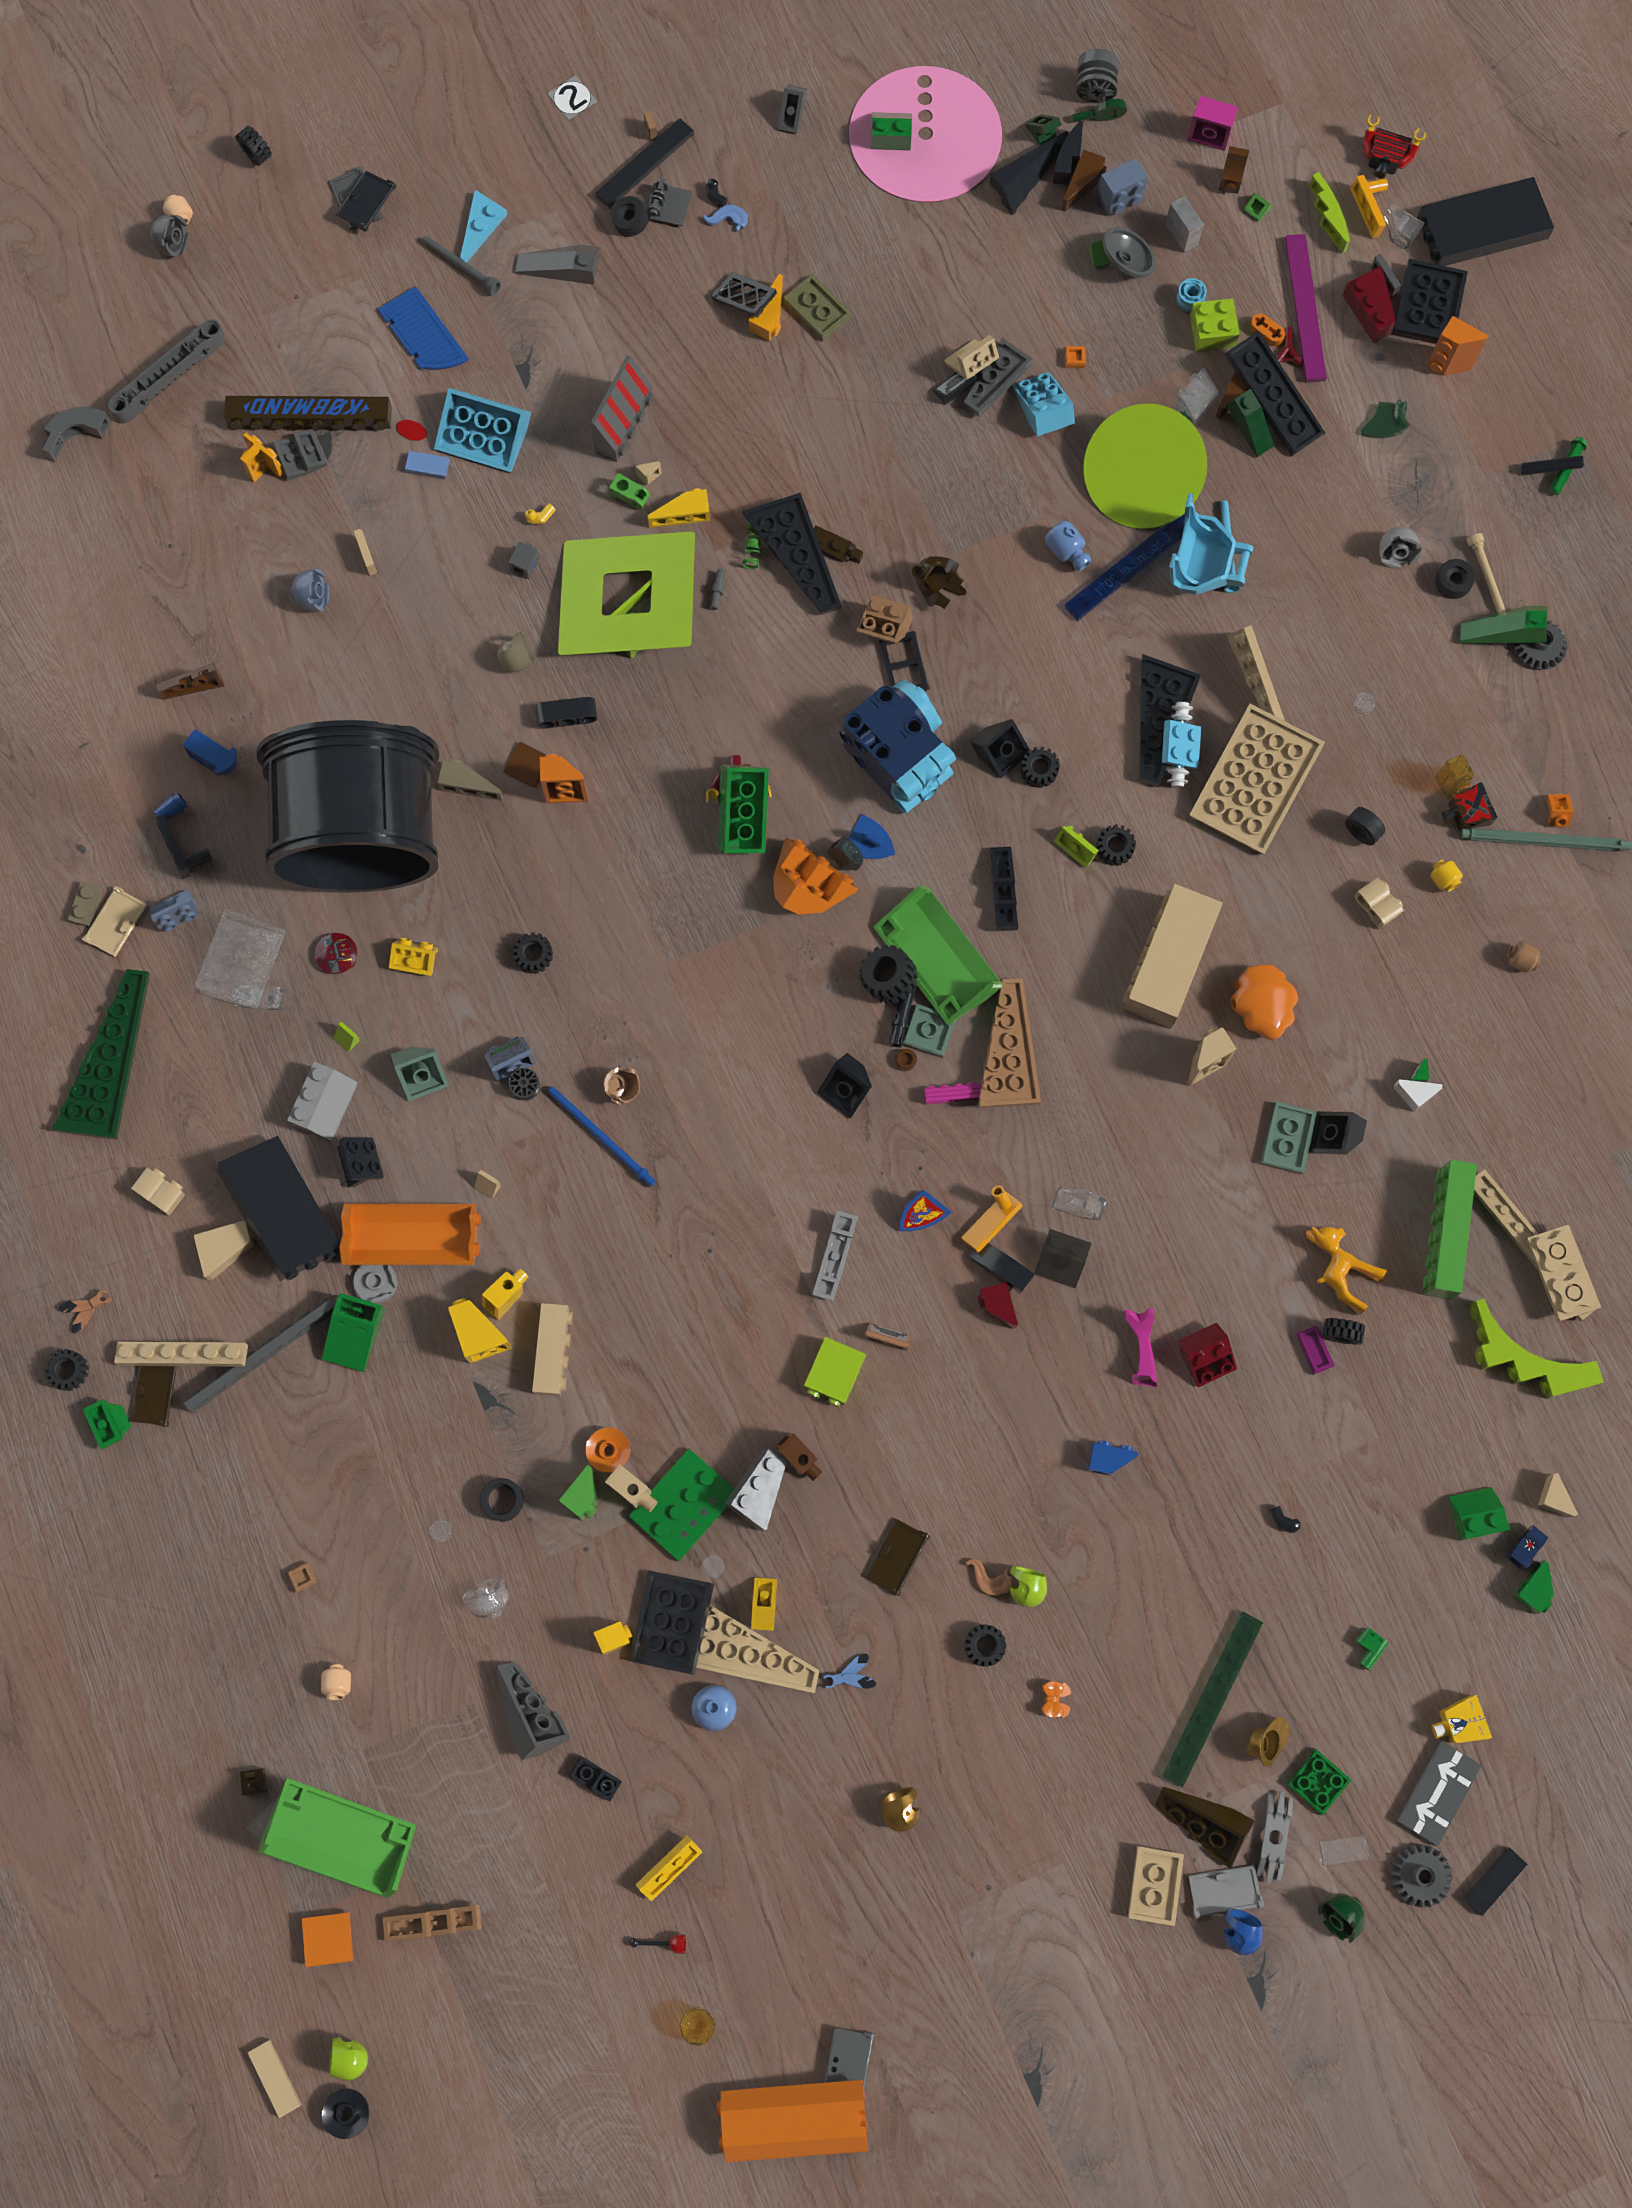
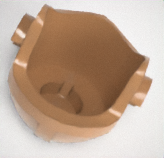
M628 1066L626 1069L617 1067L609 1070L604 1076L603 1091L614 1104L620 1106L621 1103H628L637 1097L640 1091V1079L636 1074L637 1071Z

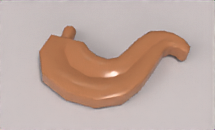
M971 1559L966 1562L967 1566L972 1565L974 1567L976 1582L982 1592L992 1596L1008 1593L1010 1586H1012V1577H1009V1570L1006 1569L1004 1571V1576L1000 1575L992 1579L987 1576L981 1561Z

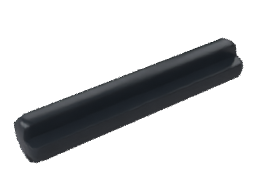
M1583 456L1526 462L1521 464L1522 475L1582 468L1584 466Z

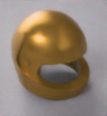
M914 1787L899 1789L887 1795L881 1801L883 1821L890 1829L896 1832L908 1831L918 1822L920 1808L911 1807L912 1802L917 1797Z

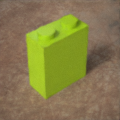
M825 1337L804 1384V1389H807L806 1393L816 1398H819L820 1395L828 1398L827 1402L839 1407L840 1404L845 1406L866 1354Z

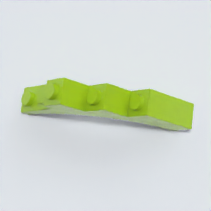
M1485 1299L1476 1300L1470 1304L1471 1318L1476 1321L1478 1327L1476 1330L1478 1339L1483 1342V1345L1477 1347V1352H1475L1478 1365H1481L1482 1370L1508 1363L1507 1372L1510 1379L1514 1381V1384L1540 1378V1389L1547 1399L1604 1383L1597 1361L1581 1364L1559 1363L1534 1355L1516 1344L1499 1327L1491 1315Z

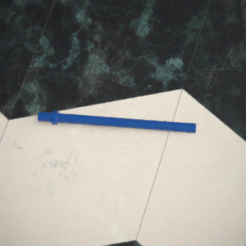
M554 1086L547 1091L549 1095L635 1172L639 1180L642 1179L650 1187L656 1183V1180L648 1173L646 1168H642Z

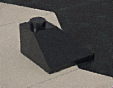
M1012 719L985 727L970 740L978 757L999 778H1002L1017 765L1024 755H1027V751L1030 750Z
M846 1053L835 1062L817 1093L851 1119L872 1085L864 1065L849 1053Z
M1317 1111L1308 1153L1347 1155L1363 1141L1367 1120L1354 1112Z

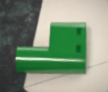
M1369 1627L1362 1630L1355 1641L1367 1651L1360 1660L1359 1665L1371 1671L1389 1644L1387 1640Z

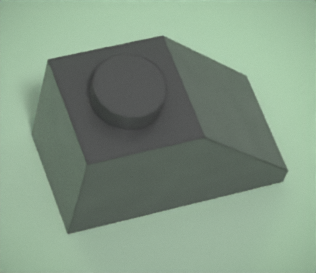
M790 84L784 88L778 129L793 133L798 132L804 111L807 88Z

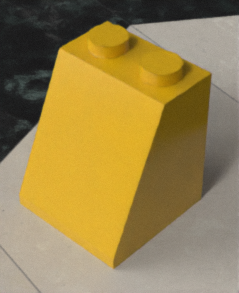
M460 1299L452 1303L453 1306L448 1307L464 1357L470 1364L512 1349L511 1344L470 1300Z

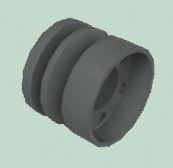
M1091 49L1080 55L1076 82V93L1080 99L1088 103L1099 104L1116 96L1119 70L1117 55L1106 49Z

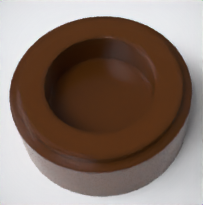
M910 1049L900 1050L895 1058L896 1066L902 1071L912 1070L917 1063L916 1054Z

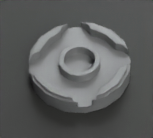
M360 1265L353 1277V1288L358 1297L376 1304L390 1299L395 1293L398 1284L397 1275L390 1265Z

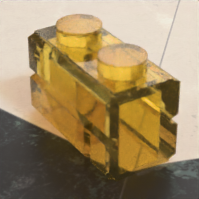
M1461 754L1447 760L1435 779L1438 785L1442 786L1441 790L1445 797L1456 796L1471 785L1470 780L1474 772L1471 766H1468L1465 755Z

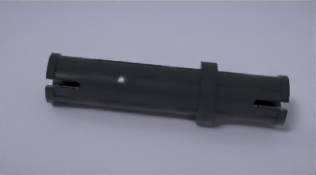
M912 986L913 992L911 994L907 993L905 995L906 999H899L896 1016L891 1023L892 1032L888 1042L892 1047H902L905 1030L908 1029V1016L916 986Z

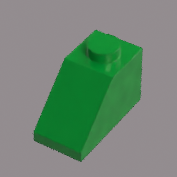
M1546 1560L1539 1561L1513 1595V1598L1534 1614L1545 1613L1552 1605L1550 1600L1554 1596L1549 1563Z

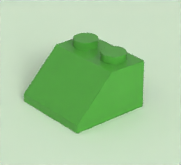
M589 1465L585 1467L559 1500L583 1521L586 1517L590 1519L597 1511L595 1506L598 1504L595 1471Z

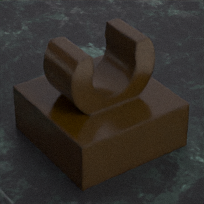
M265 1768L240 1772L242 1795L267 1792Z

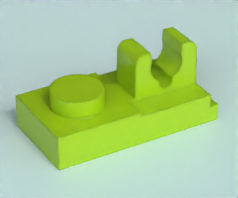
M1073 826L1062 827L1054 842L1086 868L1099 850L1085 840L1081 833L1077 834L1073 831Z

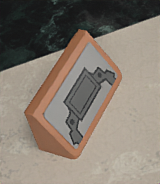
M869 1323L865 1334L866 1339L905 1351L908 1349L911 1335L875 1323Z

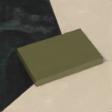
M813 274L782 298V302L822 341L852 318V313Z

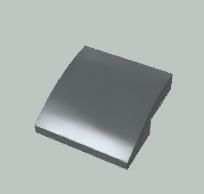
M313 429L293 433V438L273 442L272 447L287 481L305 476L327 466Z

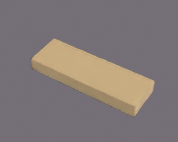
M271 2040L249 2051L248 2055L278 2117L281 2118L302 2105Z

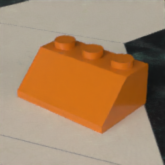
M1452 316L1441 333L1426 366L1433 372L1440 373L1443 376L1470 371L1488 335Z
M548 754L545 757H540V782L547 804L589 802L583 774L562 756Z

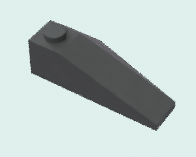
M516 1662L495 1667L511 1738L521 1761L540 1756L571 1738L557 1712L553 1713L545 1704L547 1701L543 1695L539 1696L532 1688V1682Z

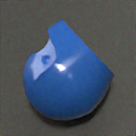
M1229 1909L1225 1918L1232 1928L1224 1930V1939L1228 1948L1238 1955H1250L1260 1948L1263 1939L1262 1922L1245 1911Z

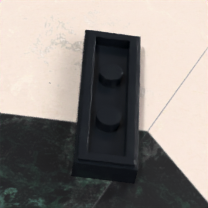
M1508 1847L1465 1895L1463 1900L1480 1916H1483L1528 1864Z

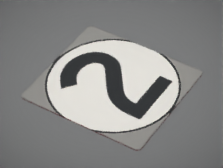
M573 76L548 92V96L568 120L597 102L577 76Z

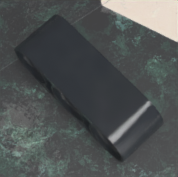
M593 697L547 701L535 705L537 726L542 729L589 724L596 722L598 719L596 702Z

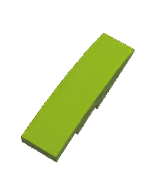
M1317 172L1312 175L1309 188L1317 197L1314 206L1322 215L1319 225L1339 250L1344 253L1350 242L1347 225L1331 188L1322 175Z

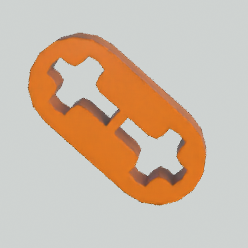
M1259 313L1253 316L1250 323L1251 331L1253 333L1259 331L1270 346L1276 347L1281 345L1285 337L1284 329L1265 314ZM1260 322L1263 323V325H1259V326L1256 325V323H1260ZM1278 334L1279 337L1273 338L1272 335Z

